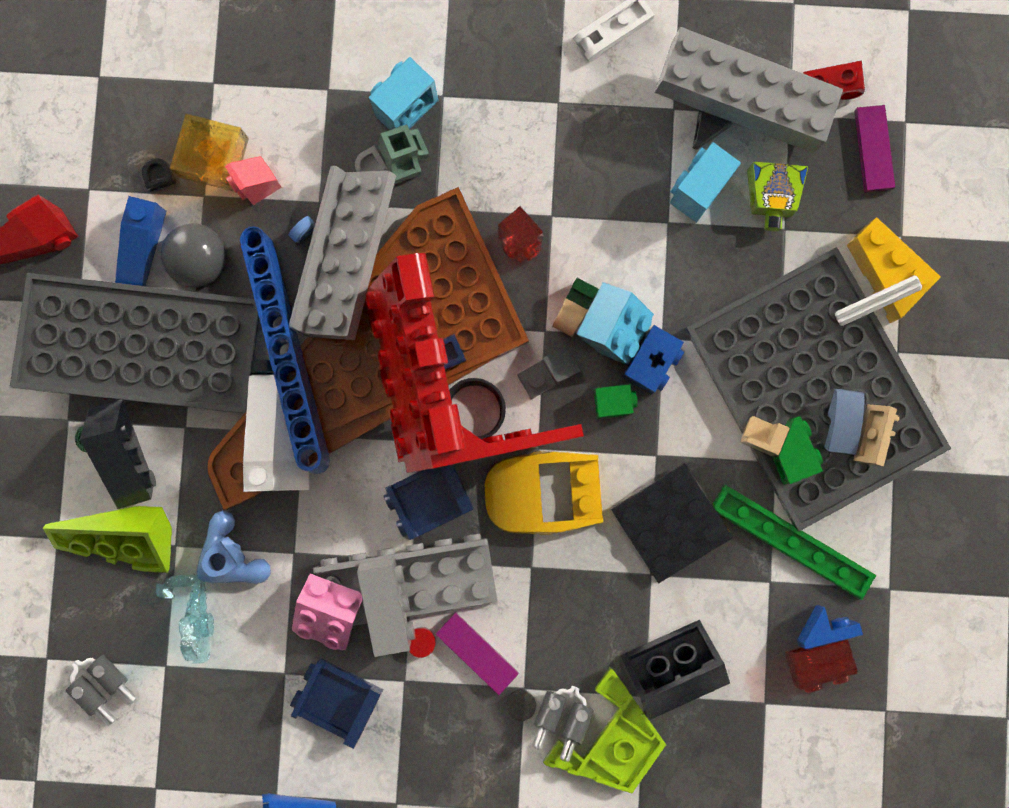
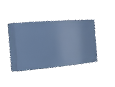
M834 389L827 415L831 419L824 446L828 451L856 455L863 424V392Z

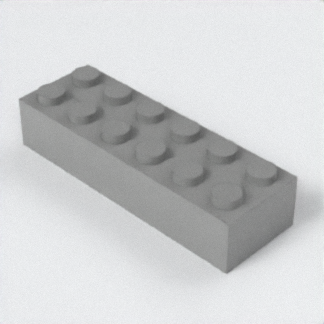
M680 27L672 40L654 93L814 153L827 141L843 89Z

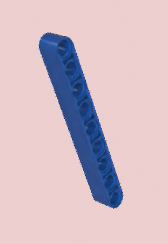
M255 226L248 227L241 233L240 244L295 461L300 469L312 474H321L329 467L330 457L298 334L289 328L292 311L272 239L260 228ZM261 239L259 246L253 248L255 241ZM264 265H268L266 272L260 274V269ZM275 291L274 297L266 301L269 292ZM278 317H282L281 324L273 328L274 321ZM289 343L288 351L280 355L281 347ZM296 370L295 379L287 382L288 374ZM302 397V407L294 410L295 401ZM306 425H310V434L307 437L302 438V428ZM316 452L318 455L317 463L309 467L308 458Z

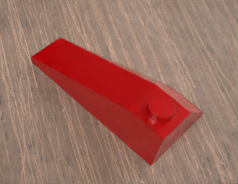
M38 194L6 215L9 221L0 227V265L66 249L78 235L62 209Z

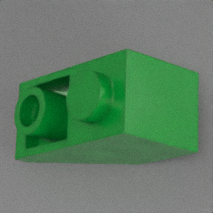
M801 416L788 419L785 426L789 427V431L779 455L772 456L783 485L792 484L823 472L821 467L823 459L819 450L816 447L813 448L809 437L812 436L808 423L805 420L802 421Z

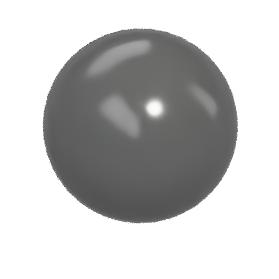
M189 223L178 226L163 241L161 248L162 265L166 273L183 286L195 288L209 285L222 274L226 265L227 253L222 239L214 230L205 225Z

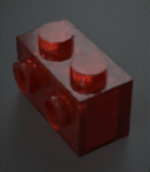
M521 206L498 224V237L503 243L502 249L511 260L516 257L520 263L525 259L531 261L541 252L543 231Z

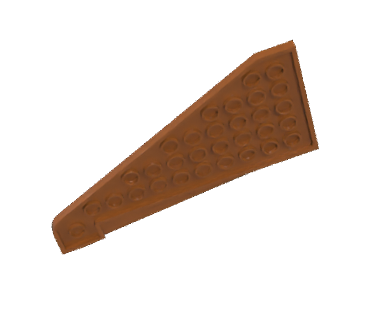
M459 187L417 205L376 254L368 288L396 256L414 253L426 254L435 297L431 300L438 338L444 339L455 334L467 361L445 371L449 386L499 356L529 343V340ZM364 302L355 340L307 337L301 344L329 454L391 419L390 409H393L391 397L386 396L379 371L378 350H381L379 338H374L373 331H371L366 303ZM296 370L288 374L287 382L295 379ZM302 397L295 401L294 410L302 407ZM246 413L241 416L217 445L208 460V475L223 510H228L265 492H244L243 457ZM306 425L302 428V438H305L310 434V425ZM316 452L309 456V466L317 462L318 455Z

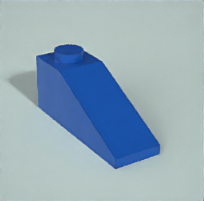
M128 196L120 226L115 283L146 286L167 213L156 202Z

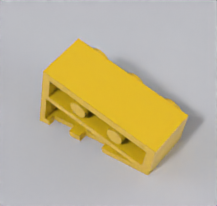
M877 217L865 225L847 244L863 276H866L874 290L873 294L912 276L919 278L922 284L920 291L883 307L887 313L886 318L889 323L901 319L941 277Z

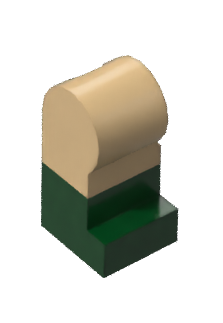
M577 277L552 327L573 337L599 289Z

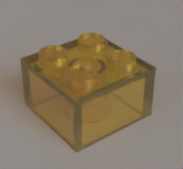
M185 113L170 169L180 178L234 192L226 179L230 174L225 166L229 163L243 160L249 138L241 127Z

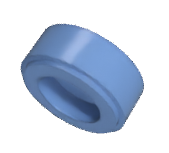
M309 216L304 217L292 228L288 236L295 243L302 242L314 230L315 222Z

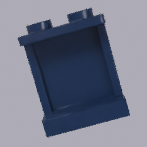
M453 464L419 471L393 485L385 487L387 494L383 495L390 511L395 509L400 520L396 521L401 535L403 537L408 536L409 540L474 510Z
M320 659L316 665L311 663L303 679L307 683L303 691L298 690L290 704L294 708L291 717L296 719L299 716L345 739L343 744L354 749L384 689L324 659Z

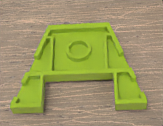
M609 667L595 687V691L618 707L615 714L584 757L573 750L569 762L561 760L560 755L565 743L558 739L544 758L543 763L546 766L556 767L576 776L587 777L598 783L632 794L663 751L666 743L618 675Z

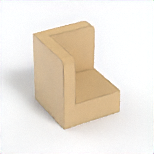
M752 416L749 418L740 443L768 455L776 456L781 451L789 427L780 423L771 424Z

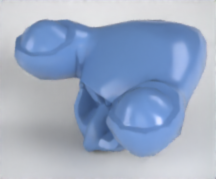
M222 510L214 513L209 522L207 537L197 565L198 579L208 583L246 582L260 584L265 582L271 574L270 565L266 560L254 559L248 564L244 563L245 556L241 551V546L229 537H226L234 529L235 525L233 515L227 511Z

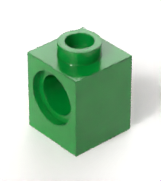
M630 384L595 388L593 391L597 419L632 415L634 413L633 408L638 407L636 391H631Z

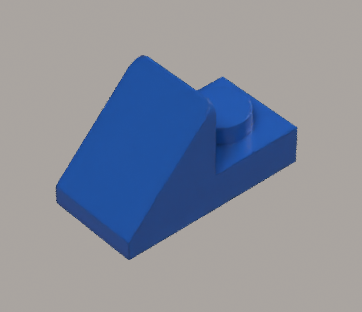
M816 605L797 638L798 646L804 649H810L863 635L861 625L858 622L849 620V617L834 619L831 621L832 625H830L825 607Z

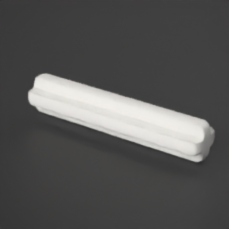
M912 276L836 311L835 317L841 326L846 325L920 291L922 284L917 276Z

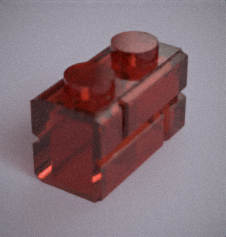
M847 639L810 649L800 647L785 652L794 685L800 690L804 689L806 693L821 690L823 688L822 684L833 681V684L849 682L851 675L858 674Z

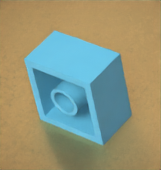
M409 57L405 62L400 61L392 69L391 75L384 82L381 81L373 87L369 100L376 118L389 130L406 124L410 129L438 101L435 80Z
M712 142L707 150L702 147L687 169L690 173L684 170L675 182L674 187L670 191L674 194L670 204L697 223L733 176L741 162L714 142Z
M603 282L577 335L601 355L629 365L631 359L639 350V343L644 333L651 326L654 314L632 292Z

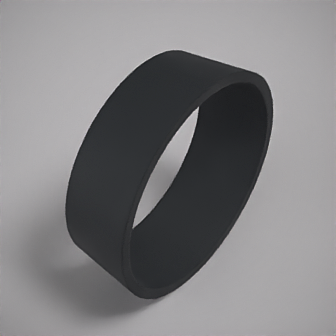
M468 378L459 381L449 389L451 400L458 391L468 386L487 388L496 396L500 405L499 420L489 433L477 436L480 439L491 437L500 429L505 419L506 405L501 392L495 385L484 379Z

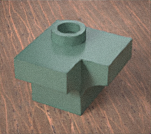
M406 124L380 133L378 147L388 170L396 175L394 184L421 175L422 171L418 161L428 158L429 152L418 128L409 130Z

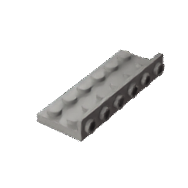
M337 166L330 167L289 322L290 329L307 337L355 340L396 175L391 171L345 172Z
M480 534L463 536L464 542L453 544L452 538L434 541V547L424 548L423 543L407 545L406 551L395 553L394 548L382 549L377 551L378 556L366 558V552L348 555L349 561L338 562L337 557L320 560V566L313 567V573H316L318 577L361 593L357 575L359 564L395 557L396 566L401 565L403 570L404 583H401L400 586L402 594H407L410 611L406 612L407 617L498 601L488 539H481ZM363 603L353 626L367 624Z

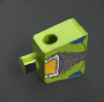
M753 162L748 168L747 177L751 213L754 215H765L764 230L781 231L783 217H792L797 212L808 166Z

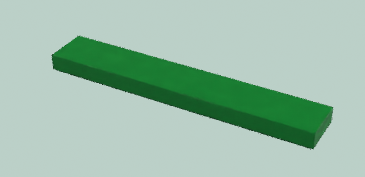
M723 485L712 504L719 516L859 600H863L876 577L874 573L804 531H797L794 525L727 485Z

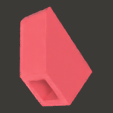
M261 156L232 162L225 166L230 174L226 179L235 193H238L242 200L247 198L253 205L282 188Z

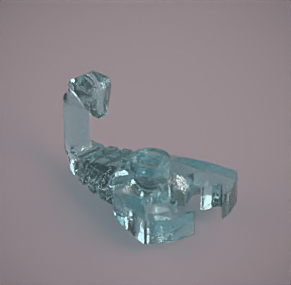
M195 574L170 576L163 585H156V596L162 599H175V595L170 592L174 587L192 586L185 616L179 621L180 649L186 661L193 660V663L207 662L210 657L209 637H212L214 633L213 615L206 611L207 596L205 593V582L199 580Z

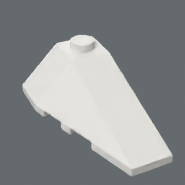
M274 375L249 376L243 457L244 492L310 490V473L300 469L295 461Z

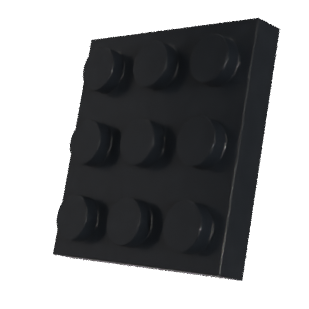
M685 463L611 509L658 584L733 538Z

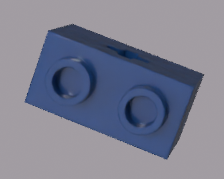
M653 325L622 378L651 395L657 389L662 391L670 378L666 374L671 364L676 367L684 354V351L680 350L684 342ZM657 355L660 357L658 362L661 365L653 368L650 366L652 360L649 358Z

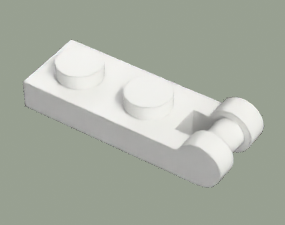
M626 0L580 30L573 39L578 46L584 48L586 51L584 55L591 62L597 59L603 52L652 21L655 14L645 0ZM597 34L600 41L594 44L590 38Z

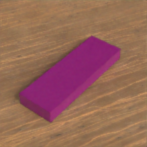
M885 105L857 107L854 110L864 193L893 190L895 188Z
M457 612L436 632V635L498 695L519 674Z

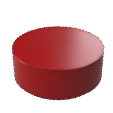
M426 627L415 628V639L411 640L409 652L415 657L423 658L433 652L436 638L434 633Z

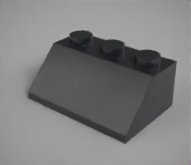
M700 620L620 655L649 720L730 684L725 664Z

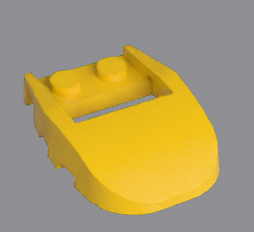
M535 451L498 461L490 468L485 479V502L490 520L496 527L508 533L552 535L603 523L598 455ZM569 462L573 520L543 522L539 464Z

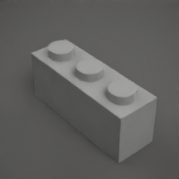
M395 557L360 563L357 575L374 657L410 651L411 640L415 639L413 622L407 621L406 612L410 611L407 594H402L400 584L404 583L402 566H396Z

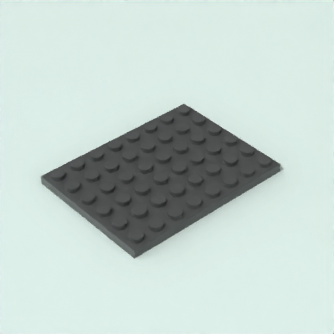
M837 247L685 328L742 434L749 418L752 416L771 424L780 423L782 425H786L788 419L801 416L802 421L805 420L808 423L812 436L809 437L813 448L816 447L819 450L823 459V464H821L823 472L792 484L783 485L772 456L750 447L797 531L807 528L951 449L875 313L872 312L843 326L838 323L835 317L836 311L866 297ZM834 389L863 392L864 415L867 404L891 406L897 409L896 415H898L899 421H894L892 431L896 432L895 436H890L891 439L884 467L853 461L854 454L831 452L824 447L831 424V419L827 415Z

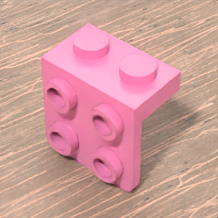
M310 574L296 601L292 631L303 639L316 640L330 649L346 650L353 623L363 603L362 594Z

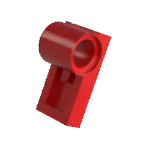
M862 60L803 72L805 75L842 88L841 100L855 99L862 96L865 92Z

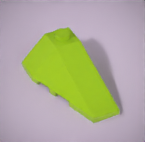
M134 506L49 523L43 527L44 532L55 549L85 557L93 553L105 557L108 563L116 564L118 560L132 564V569L143 572L168 573L170 569L172 526L162 507Z

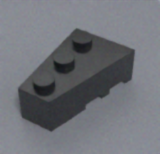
M123 399L89 408L80 441L117 509L151 500L153 487L156 486V479L152 470L148 468Z

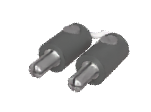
M105 655L100 656L96 660L93 658H88L83 662L76 660L72 664L74 669L70 676L72 684L66 689V693L89 716L96 713L107 726L112 725L116 718L103 706L107 699L84 676L75 680L78 666L92 663L86 671L110 695L117 693L130 705L137 697L124 685L128 679Z
M571 686L568 690L559 689L556 693L547 691L534 723L539 729L532 746L535 749L537 748V750H542L548 732L555 733L567 701L560 694L575 692V696L582 701V704L573 703L561 735L562 738L566 739L560 759L565 762L570 761L575 745H582L594 713L593 709L586 706L585 698L579 694V688Z

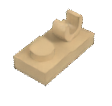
M867 404L860 441L853 461L884 467L891 439L890 436H895L896 432L892 431L894 421H899V417L896 415V408Z

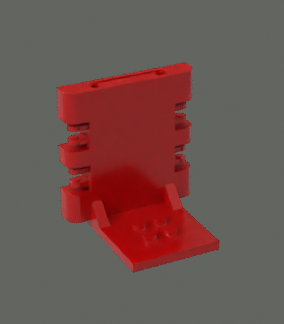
M414 253L396 256L368 288L365 303L371 331H373L374 338H379L381 350H378V360L382 385L386 396L391 397L393 409H390V418L398 462H405L407 473L584 436L581 424L532 434L531 428L504 434L505 440H503L502 434L483 439L474 435L461 425L457 404L452 405L444 365L448 364L444 339L438 338L431 300L435 297L426 254Z

